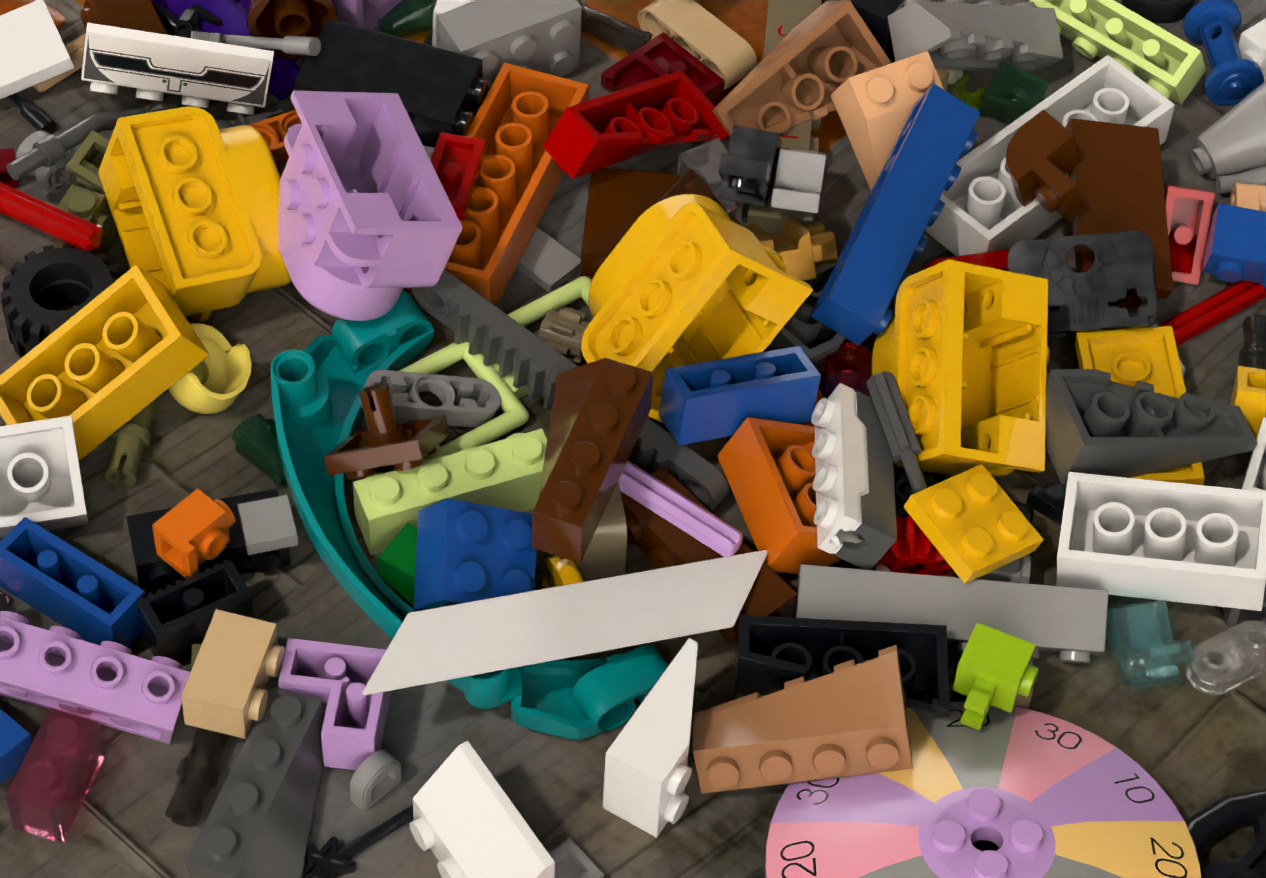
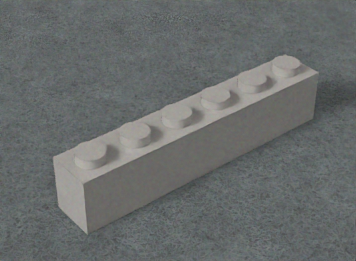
M801 564L798 569V595L795 618L947 625V643L958 644V653L964 652L977 622L1036 644L1033 659H1039V651L1060 652L1059 661L1088 664L1090 663V655L1097 656L1105 652L1108 590L980 579L964 584L960 578L805 564Z

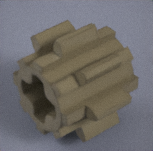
M568 307L560 308L559 312L548 310L544 320H542L537 337L571 362L578 365L584 364L585 358L581 351V341L584 331L590 323L585 321L587 313Z

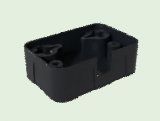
M1129 230L1120 233L1097 235L1083 234L1040 240L1026 239L1017 241L1008 251V269L1010 272L1048 279V309L1052 311L1048 314L1047 338L1076 336L1077 332L1148 328L1153 326L1157 320L1158 304L1153 245L1150 237L1142 231ZM1079 245L1090 248L1095 256L1092 268L1083 273L1072 271L1066 262L1068 252L1073 247ZM1131 292L1137 293L1139 300L1147 301V306L1140 307L1138 316L1134 317L1129 316L1126 308L1116 306L1119 303L1126 302L1128 293Z

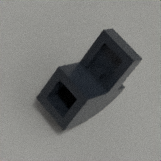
M733 125L727 155H721L718 170L722 179L719 199L761 207L767 205L782 144L779 133Z

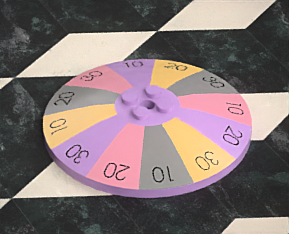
M965 701L950 702L949 717L912 707L906 708L910 728L913 769L789 783L777 804L770 823L765 856V878H1201L1200 864L1195 845L1185 821L1172 800L1156 780L1128 755L1096 734L1071 722L1014 706L1012 713L990 705L979 731L960 723L965 711ZM979 840H988L995 843L1000 849L982 852L972 844Z

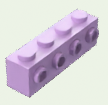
M0 611L1 696L170 744L182 706L181 695L190 675L189 671L182 670L181 663L163 656H153L151 660L131 655V649L122 644L111 641H102L101 645L80 640L81 636L71 629L60 626H51L50 630L29 625L30 621L22 615L9 611Z

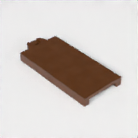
M1071 118L1066 128L1075 135L1081 162L1068 173L1069 178L1078 186L1084 210L1072 220L1073 235L1109 234L1129 230H1139L1146 233L1153 245L1157 298L1167 299L1173 291V279L1158 128ZM1075 246L1076 272H1087L1094 264V253L1086 246ZM1131 292L1128 293L1126 302L1119 303L1116 306L1126 308L1128 313H1136L1146 301L1139 300L1137 293Z

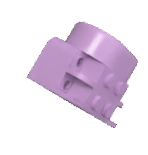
M293 91L290 99L302 124L291 126L284 138V145L289 159L279 181L278 250L295 288L311 305L326 314L344 320L368 321L387 314L395 306L403 288L433 287L437 284L463 227L398 93Z

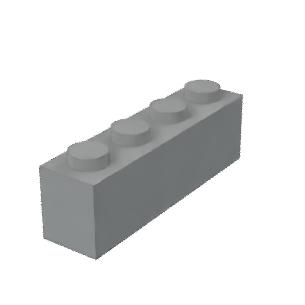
M906 0L904 7L887 16L895 62L928 51L935 69L1037 73L1064 59L1055 9L1036 7L1034 2H1022L1006 6L1001 5L999 0H988L978 4L966 3V0H946L943 2Z

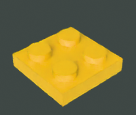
M983 464L912 494L903 506L964 584L1036 551L1044 540Z

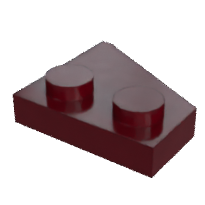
M664 32L601 73V86L604 89L615 92L681 70L710 102L724 93L725 80Z

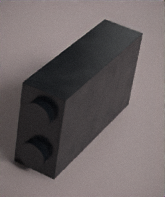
M327 19L318 36L321 43L320 53L317 56L307 57L294 81L295 91L398 93L423 146L433 148L436 146L440 132L460 136L466 135L473 121V110L475 106L482 105L488 91V80L483 79V59Z

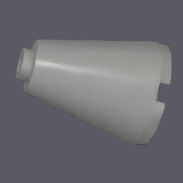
M1266 81L1194 139V149L1190 151V157L1199 174H1207L1211 179H1216L1217 176L1237 174L1266 165Z

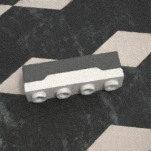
M840 383L828 398L824 397L817 403L811 418L815 433L812 456L815 457L816 472L813 489L816 491L814 524L817 525V548L830 554L834 553L836 557L865 570H871L897 540L893 458L871 397L859 391L855 392L854 389Z

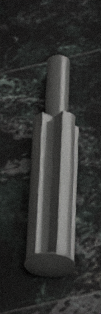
M886 371L878 372L868 379L866 386L894 462L902 461L912 491L915 494L928 488L916 455L922 453V449L894 375Z

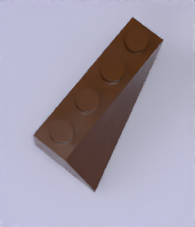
M603 358L557 374L539 499L532 512V548L578 563L582 562L651 410L653 372Z

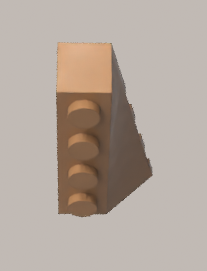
M897 645L879 650V657L856 664L853 659L833 666V673L809 681H805L804 677L785 682L784 689L765 696H761L756 692L694 713L693 755L701 794L913 769L910 728Z

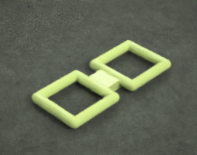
M581 276L507 315L525 327L545 317L548 310L556 311L579 298H582L589 306L588 294L592 280L587 276ZM453 342L399 370L403 372L435 374L464 359L478 378L490 382L500 394V407L505 413L443 446H436L437 451L435 453L425 456V459L431 460L457 453L469 446L488 444L524 425L529 419V412L519 398L529 393V387L525 385L515 388L513 386L514 376L512 374L504 377L499 376V365L497 363L490 366L484 365V354L482 352L475 355L469 354L470 343L468 342L461 344Z

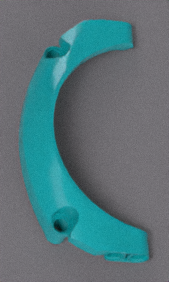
M403 290L397 303L387 314L368 321H350L339 318L333 325L332 334L317 336L303 351L291 349L281 352L275 356L270 368L272 403L279 454L287 484L300 519L319 556L335 579L362 611L392 640L406 615L416 611H413L409 605L403 602L384 583L366 558L356 539L348 517L344 482L346 473L329 476L324 456L353 432L357 431L364 417L358 391L363 388L368 376L377 370H401L426 349L434 336L435 330L411 293ZM649 644L638 647L623 655H619L617 652L607 658L553 660L445 681L462 691L465 699L477 708L490 709L510 701L511 720L516 725L558 737L581 740L603 732H609L628 723L669 664L657 647Z

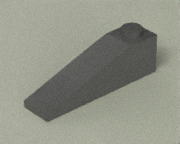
M1051 369L1047 375L1045 447L1061 484H1067L1068 472L1132 478L1253 451L1257 446L1254 435L1239 406L1189 393H1184L1179 398L1155 393L1154 384L1138 381L1135 387L1111 381L1110 373L1095 369Z

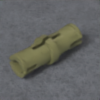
M157 399L112 434L114 448L109 465L105 471V478L111 484L118 486L122 470L125 473L123 487H131L136 483L142 454L148 451L152 436L149 429L154 411L158 405Z

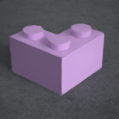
M288 638L278 679V687L322 700L325 712L321 731L324 767L357 770L367 757L381 750L392 690L370 695H363L362 692L386 650Z

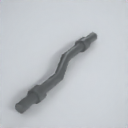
M165 94L163 102L153 101L143 108L95 113L57 136L50 134L37 141L32 146L33 150L7 164V171L11 178L17 181L41 166L48 168L64 159L65 152L82 143L91 130L97 133L114 130L118 118L178 108L182 106V96Z

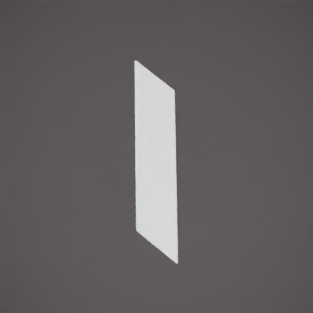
M756 551L734 555L729 558L722 557L410 612L406 615L362 694L370 695L731 628L739 616L768 551Z

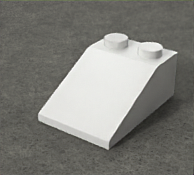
M690 638L605 754L603 808L656 838L668 821L675 824L680 819L689 801V796L685 794V786L692 772L687 763L698 642Z

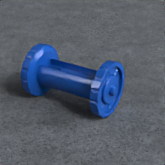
M1205 0L1187 12L1183 20V29L1189 41L1198 45H1204L1212 72L1207 75L1204 82L1207 98L1219 106H1233L1264 83V76L1256 62L1243 59L1233 34L1238 30L1242 21L1241 13L1236 3L1232 0Z

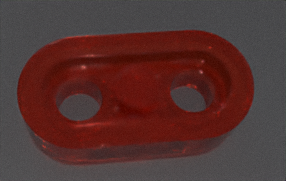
M844 342L837 352L826 356L825 398H828L840 383L854 389L855 392L859 391L870 397L866 383L872 376V353L868 348L861 344L858 346L853 342Z

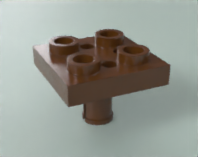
M380 384L378 389H376V385L363 388L358 391V396L361 399L368 429L353 432L324 456L328 475L346 473L347 479H358L376 473V467L393 465L394 471H404L418 467L423 464L422 459L427 455L435 453L437 451L436 446L450 435L446 416L398 424L389 391V384Z

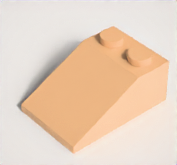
M928 51L849 77L831 94V98L871 191L913 105L933 83L944 89Z

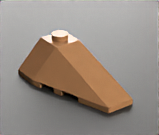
M850 0L826 1L794 27L712 112L730 138L733 125L781 133L789 130L790 127L829 115L828 113L836 110L831 94L849 77L891 64V62Z

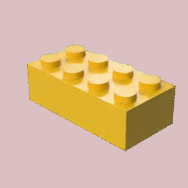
M135 265L0 375V415L6 425L71 416L78 460L80 461L210 354L166 286L138 265Z

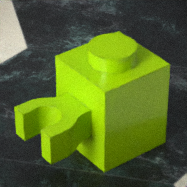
M978 622L976 623L959 660L952 689L967 696L964 704L965 711L960 721L961 724L980 731L990 705L1012 713L1019 694L1029 697L1039 672L1038 667L1031 665L1036 644Z

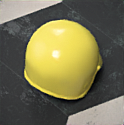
M190 323L210 355L168 388L173 398L188 410L200 414H215L231 406L245 389L252 368L250 351L245 344H237L231 347L223 334L212 326L204 323Z

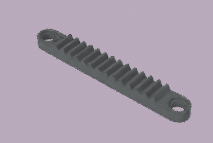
M445 269L435 286L412 288V292L421 307L455 332L454 343H470L469 354L475 355L482 352L484 354V365L490 366L497 363L499 365V376L504 377L512 374L514 376L513 386L515 388L527 385L529 387L528 397L530 399L542 396L544 398L543 408L545 410L552 409L557 374L577 368V365ZM647 417L627 461L635 464L650 475L663 466L710 512H713L730 493L729 484L724 475L714 465L685 444L678 446L670 433Z

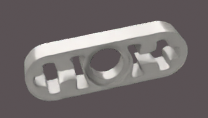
M377 370L368 376L363 388L376 385V389H378V385L388 383L396 419L402 422L445 415L447 424L450 426L477 428L492 420L501 403L500 394L495 386L480 378ZM427 391L435 394L441 400L442 405L435 407L426 404L421 400L419 392Z

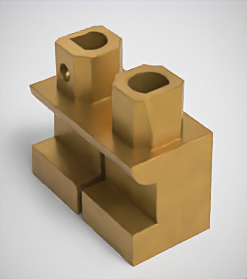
M792 216L783 222L781 232L767 234L757 223L741 225L753 232L762 245L774 250L781 256L786 266L785 273L802 281L816 278L815 266L836 263L838 260L835 235L831 231L826 232L825 226L821 222L803 226Z

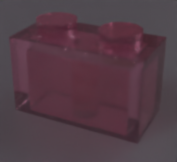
M49 708L5 796L13 829L64 843L106 756L99 722Z

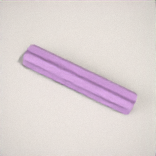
M627 461L618 480L620 491L723 557L729 558L739 550L742 544V532L635 464Z

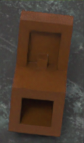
M1043 109L1013 135L1007 147L1006 162L1015 195L1024 207L1036 198L1045 210L1050 213L1056 210L1068 222H1071L1084 211L1077 184L1065 175L1081 162L1075 135Z

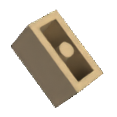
M215 610L181 695L186 725L243 739L247 738L253 720L261 721L268 701V690H265L269 677H277L281 670L285 648L278 645L276 623Z

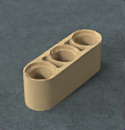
M656 0L638 12L639 26L649 40L664 32L724 79V91L747 76L758 65L755 51L751 45L694 0Z

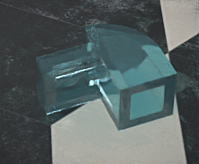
M1149 600L1107 608L1106 638L1111 657L1122 683L1128 689L1135 690L1180 681L1178 664L1194 661L1191 640H1173L1166 600Z

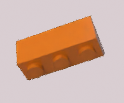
M747 417L718 453L717 457L757 550L768 551L764 563L774 572L798 574L801 564L829 566L843 560L836 557L834 553L830 554L817 548V525L814 524L816 491L813 489L816 472L815 457L812 456V449L815 443L814 426Z

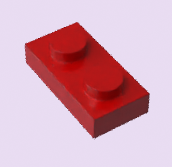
M440 132L430 161L458 219L463 221L486 155V140Z

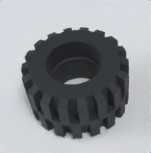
M63 244V248L54 249L53 245L43 247V252L37 254L32 251L24 256V263L16 262L10 268L11 275L5 276L2 282L1 302L10 344L14 345V350L20 358L25 356L120 278L116 265H110V259L103 253L95 255L94 249L89 252L75 249L70 244ZM66 305H76V306H77V307H75V308H73V309H69V310L53 311V309L58 308V307H61V306H66Z

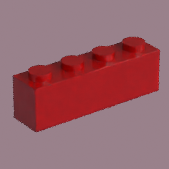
M680 70L567 107L542 147L556 161L558 167L566 172L571 179L655 149L699 141L730 140V136L712 112L715 106Z

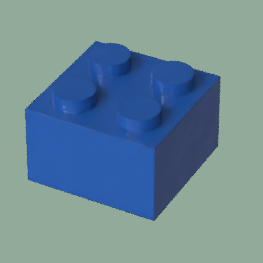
M449 498L418 511L413 611L535 591L536 549L532 548L531 513Z

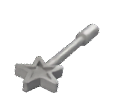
M191 31L192 39L250 48L283 50L286 54L317 56L321 50L320 40L316 37L287 35L282 39Z

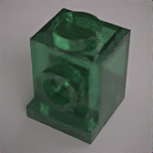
M1001 60L979 107V116L985 118L987 115L1009 125L1046 99L1043 97L1050 82Z

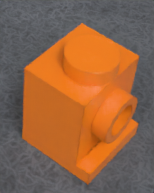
M197 488L152 524L156 554L185 578L186 576L194 577L195 573L199 572L198 566L206 560L217 557L230 541L228 528L236 521L233 512L223 501L219 499L213 501Z

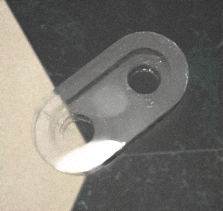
M1255 620L1244 621L1195 646L1186 666V675L1189 682L1203 693L1218 695L1226 693L1265 673L1266 623ZM1250 640L1257 641V642H1259V643H1261V644H1260V645H1259V644H1255V643L1251 642ZM1209 659L1218 660L1222 665H1214Z

